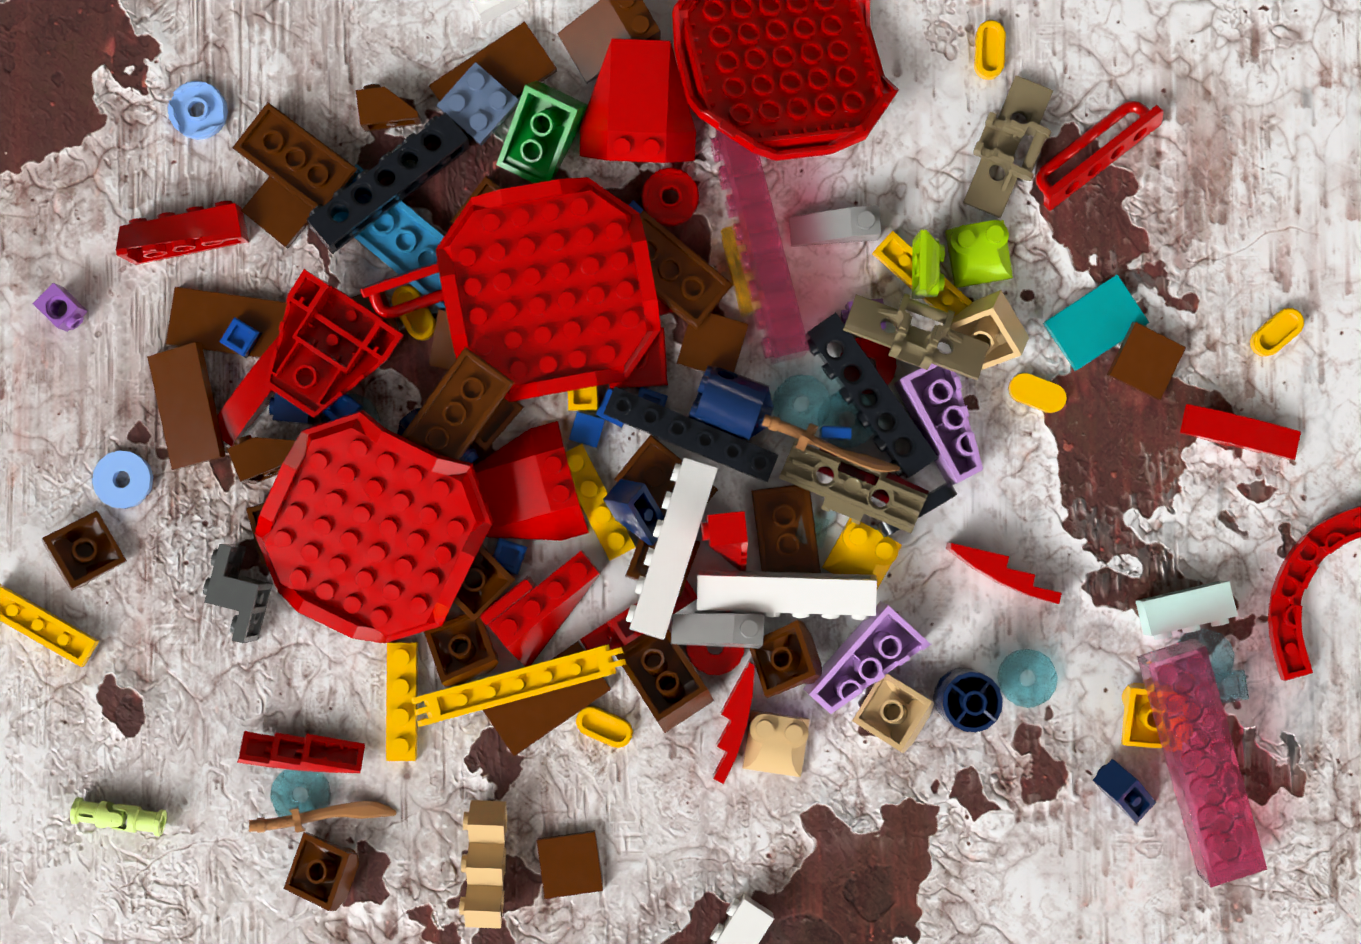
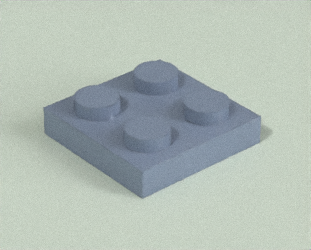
M475 62L437 104V107L443 113L446 112L461 129L482 146L518 106L519 100Z

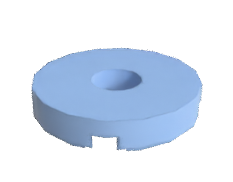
M199 80L186 82L174 91V96L171 101L169 100V119L174 128L187 138L195 140L208 139L219 133L226 123L228 115L227 102L222 93L211 84ZM197 103L204 104V113L199 117H192L191 108Z
M119 450L108 453L99 460L93 471L92 484L96 495L103 503L114 508L128 509L138 506L152 490L154 477L151 466L140 455L130 451ZM125 471L130 477V482L126 487L121 488L118 486L116 478L119 473Z

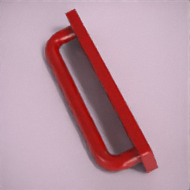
M1125 102L1045 163L1037 171L1035 177L1036 185L1044 195V206L1049 211L1054 209L1162 124L1164 111L1158 105L1149 109L1141 102ZM1133 112L1140 117L1053 186L1048 182L1047 177L1127 114Z
M438 262L360 289L363 298L369 297L374 311L379 316L387 319L396 318L444 301L442 289L391 307L385 306L380 296V292L438 273Z

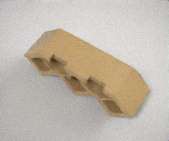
M471 800L469 812H464L463 830H468L469 846L468 853L462 854L461 872L466 873L467 890L466 897H460L459 915H464L465 927L501 928L505 892L503 890V880L506 868L505 833H507L508 820L506 801Z

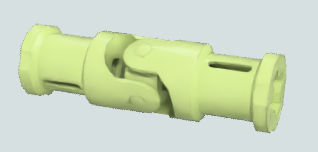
M76 797L71 807L70 821L72 824L86 822L95 824L98 828L109 826L112 829L136 833L138 830L153 832L155 836L160 837L166 826L167 813L163 809L156 812L143 810L141 806L114 804L110 801L96 803L84 801L83 797Z

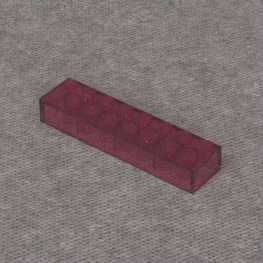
M716 129L715 138L711 139V152L714 163L720 162L718 180L721 190H727L728 195H726L725 207L728 218L734 217L733 239L735 245H741L742 248L739 261L743 275L748 274L750 281H747L748 285L746 288L750 303H756L757 309L753 315L757 331L763 330L764 338H762L761 348L764 358H770L772 365L804 357L809 351V346L760 155L752 153Z
M1192 638L1137 656L1198 876L1211 888L1268 870L1206 646Z

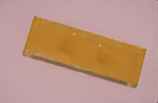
M732 226L722 228L720 236L732 283L734 284L733 287L740 315L742 317L750 316L753 314V307Z

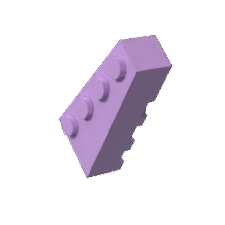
M931 363L928 370L920 368L894 383L916 427L938 456L935 463L946 482L950 481L954 485L983 470L974 432L971 431L968 419L969 412L967 405L965 406L961 393L962 385L956 372Z
M880 601L876 606V616H869V619L862 621L822 666L821 676L814 683L806 684L803 690L832 714L861 694L862 690L874 682L877 683L888 672L899 665H903L914 654L932 644L889 605Z

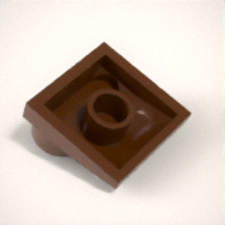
M98 511L42 538L50 558L71 591L86 586L90 581L127 562Z
M482 544L454 603L474 621L516 579Z
M464 614L445 622L440 627L424 631L438 675L444 686L464 684L491 672L499 664L498 653L493 647L484 622L479 618L480 615L472 621Z
M796 620L764 635L763 645L759 649L750 648L766 698L802 684H812L822 674V664L813 637L803 621Z
M303 832L283 889L328 911H336L345 902L359 866L358 855L352 848L341 847L308 832Z

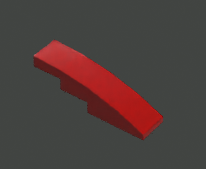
M278 337L255 363L217 415L222 440L231 447L235 445L234 441L241 438L270 403V398L275 394L274 391L264 384Z
M1186 404L1180 429L1182 434L1224 446H1235L1256 453H1266L1287 460L1296 459L1301 431L1191 404Z
M947 543L946 549L967 566L992 581L1023 595L1053 604H1060L1061 592L1033 586L1035 574L1007 568L1009 556Z
M686 580L681 596L677 597L672 615L697 600V595L688 580ZM629 608L582 637L580 641L586 650L608 644L610 650L627 645L643 633L629 629L631 623L626 621Z
M750 661L747 662L720 711L721 715L728 718L729 721L716 743L717 747L724 750L725 753L713 773V779L723 785L737 757L747 727L753 697L755 665Z
M244 731L237 763L298 771L360 773L365 743L306 734L305 737L275 732L274 736Z

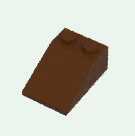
M599 0L557 33L586 84L598 78L612 38L661 40V31L643 0Z
M251 435L236 439L234 441L235 445L227 448L240 482L257 484L276 476L296 440L252 438Z
M667 629L664 640L642 634L623 646V653L615 655L618 660L625 659L626 665L622 666L664 733L714 701L709 690L678 644H671L669 629Z

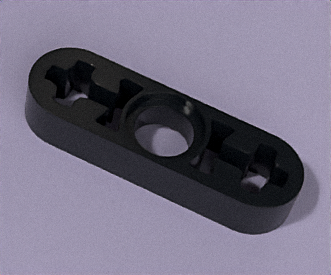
M950 481L926 494L927 497L918 518L957 495ZM882 521L876 524L884 538L900 530Z

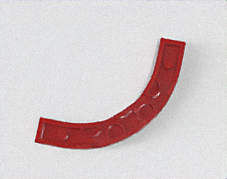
M1361 506L1336 513L1311 528L1290 550L1276 575L1269 601L1268 627L1273 655L1280 679L1283 681L1313 673L1302 633V596L1322 560L1341 546L1361 537Z

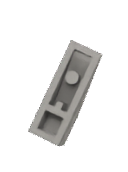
M879 205L847 207L789 217L791 247L876 241L881 235Z
M736 613L672 615L671 644L757 649L763 645L764 615Z

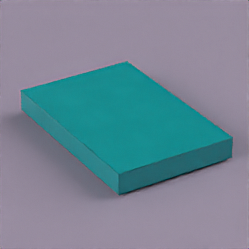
M1115 275L1043 324L1074 371H1077L1123 341L1132 322H1137L1143 326L1150 322L1119 276Z

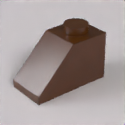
M369 84L365 85L361 90H356L359 121L365 132L422 124V118L419 113L385 86Z

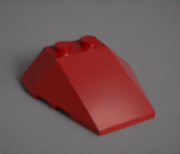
M612 38L580 126L579 156L606 161L673 163L695 161L696 129L689 104L686 100L671 41Z
M304 269L287 295L286 310L283 321L280 322L278 330L280 333L276 348L273 349L264 385L311 417L316 418L385 363L404 334L336 287Z
M558 421L528 429L473 466L479 481L481 495L484 502L486 501L493 519V524L486 537L562 541L589 533L583 509L579 503Z

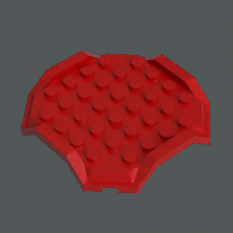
M678 0L674 5L672 11L674 52L687 103L699 118L752 153L774 161L836 153L866 140L899 91L884 75L870 26V0Z
M589 177L556 179L499 189L471 197L436 248L439 276L456 359L462 350L467 347L514 381L515 384L504 397L509 402L626 381L661 330L656 289L640 213Z
M360 410L301 431L282 463L259 514L255 537L278 593L298 613L352 639L385 644L440 627L444 624L467 573L493 524V519L486 501L484 502L481 495L479 481L472 463L440 456L384 428L366 411Z

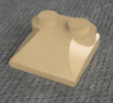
M886 674L880 681L875 682L852 721L904 754L914 743L930 717L934 702L891 675Z
M751 710L742 768L801 777L810 719Z

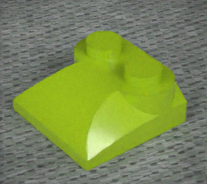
M1004 220L967 224L945 231L954 286L956 288L1013 278L1008 247L1009 232L1004 224Z
M920 230L912 241V299L937 297L939 291L944 290L945 278L944 274H940V262H944L945 245L940 244L939 238H933L927 230Z

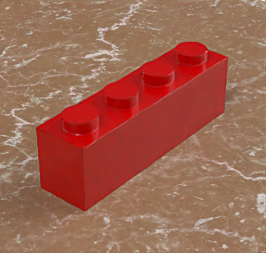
M227 200L217 202L215 207L204 209L202 206L190 207L186 209V213L177 215L174 212L161 213L157 215V219L152 220L135 218L129 220L128 225L119 227L115 249L116 255L134 265L248 243L249 239L244 213L239 205Z
M745 511L707 515L705 517L706 522L701 523L702 541L708 540V546L739 571H746L748 537Z
M581 550L488 626L503 645L525 667L531 666L601 572L585 552Z

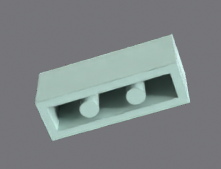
M1230 581L1212 582L1136 600L1143 634L1154 636V640L1172 637L1171 632L1182 629L1183 633L1201 630L1200 625L1211 623L1212 627L1229 623L1228 618L1238 616Z

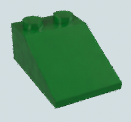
M537 80L526 84L496 165L533 183L554 180L579 130L588 104Z

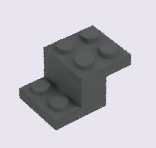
M219 544L218 549L215 548L211 557V566H213L211 578L208 577L203 587V594L206 595L204 603L239 611V614L234 616L230 627V632L233 633L232 641L239 643L257 641L273 583L239 575L246 550L245 546Z

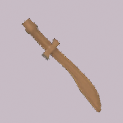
M765 414L762 421V426L767 427L771 431H779L797 438L798 442L795 448L802 451L809 444L871 470L894 472L900 469L899 466L840 448L816 437L815 433L818 426L809 423L807 430H804L796 425L784 422L774 415L769 416Z
M356 801L301 813L298 806L289 808L292 815L267 819L261 817L249 820V832L257 831V833H264L267 830L293 826L295 827V832L298 833L306 830L302 824L333 817L358 819L395 816L396 811L385 804L375 801Z

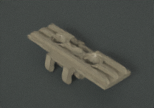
M1015 76L998 118H996L995 113L989 112L980 140L976 143L973 150V155L980 157L981 160L964 198V204L1001 218L1017 178L1032 181L1034 176L1032 171L1045 139H1048L1051 135V130L1041 126L1040 122L1053 90L1020 76ZM1015 113H1021L1025 116L1027 123L1020 124L1013 119L1011 120V116ZM1024 134L1027 136L1032 135L1034 138L1022 167L1013 163L1014 155ZM992 166L1003 168L1005 172L1003 180L995 181L990 177L989 170Z
M905 293L898 309L856 294L843 329L846 332L889 347L888 356L928 370L932 363L975 380L979 379L989 347L988 343L950 329L955 314L954 311H942L910 299V295ZM905 310L943 323V325H935L931 332L917 328L911 324L913 316H910V313H907ZM881 323H892L896 331L894 333L885 332L881 328ZM938 343L948 344L951 348V353H941L937 349Z
M794 440L779 479L825 497L821 507L822 510L827 512L833 510L850 517L853 523L860 525L865 514L910 534L912 533L926 500V494L886 478L888 472L875 471L859 466L809 445L802 451L795 448L798 441ZM841 462L879 477L877 484L874 486L838 471ZM824 466L831 468L834 472L833 480L826 484L819 482L816 477L818 469ZM882 489L888 493L889 502L883 507H878L873 504L871 497L874 491Z

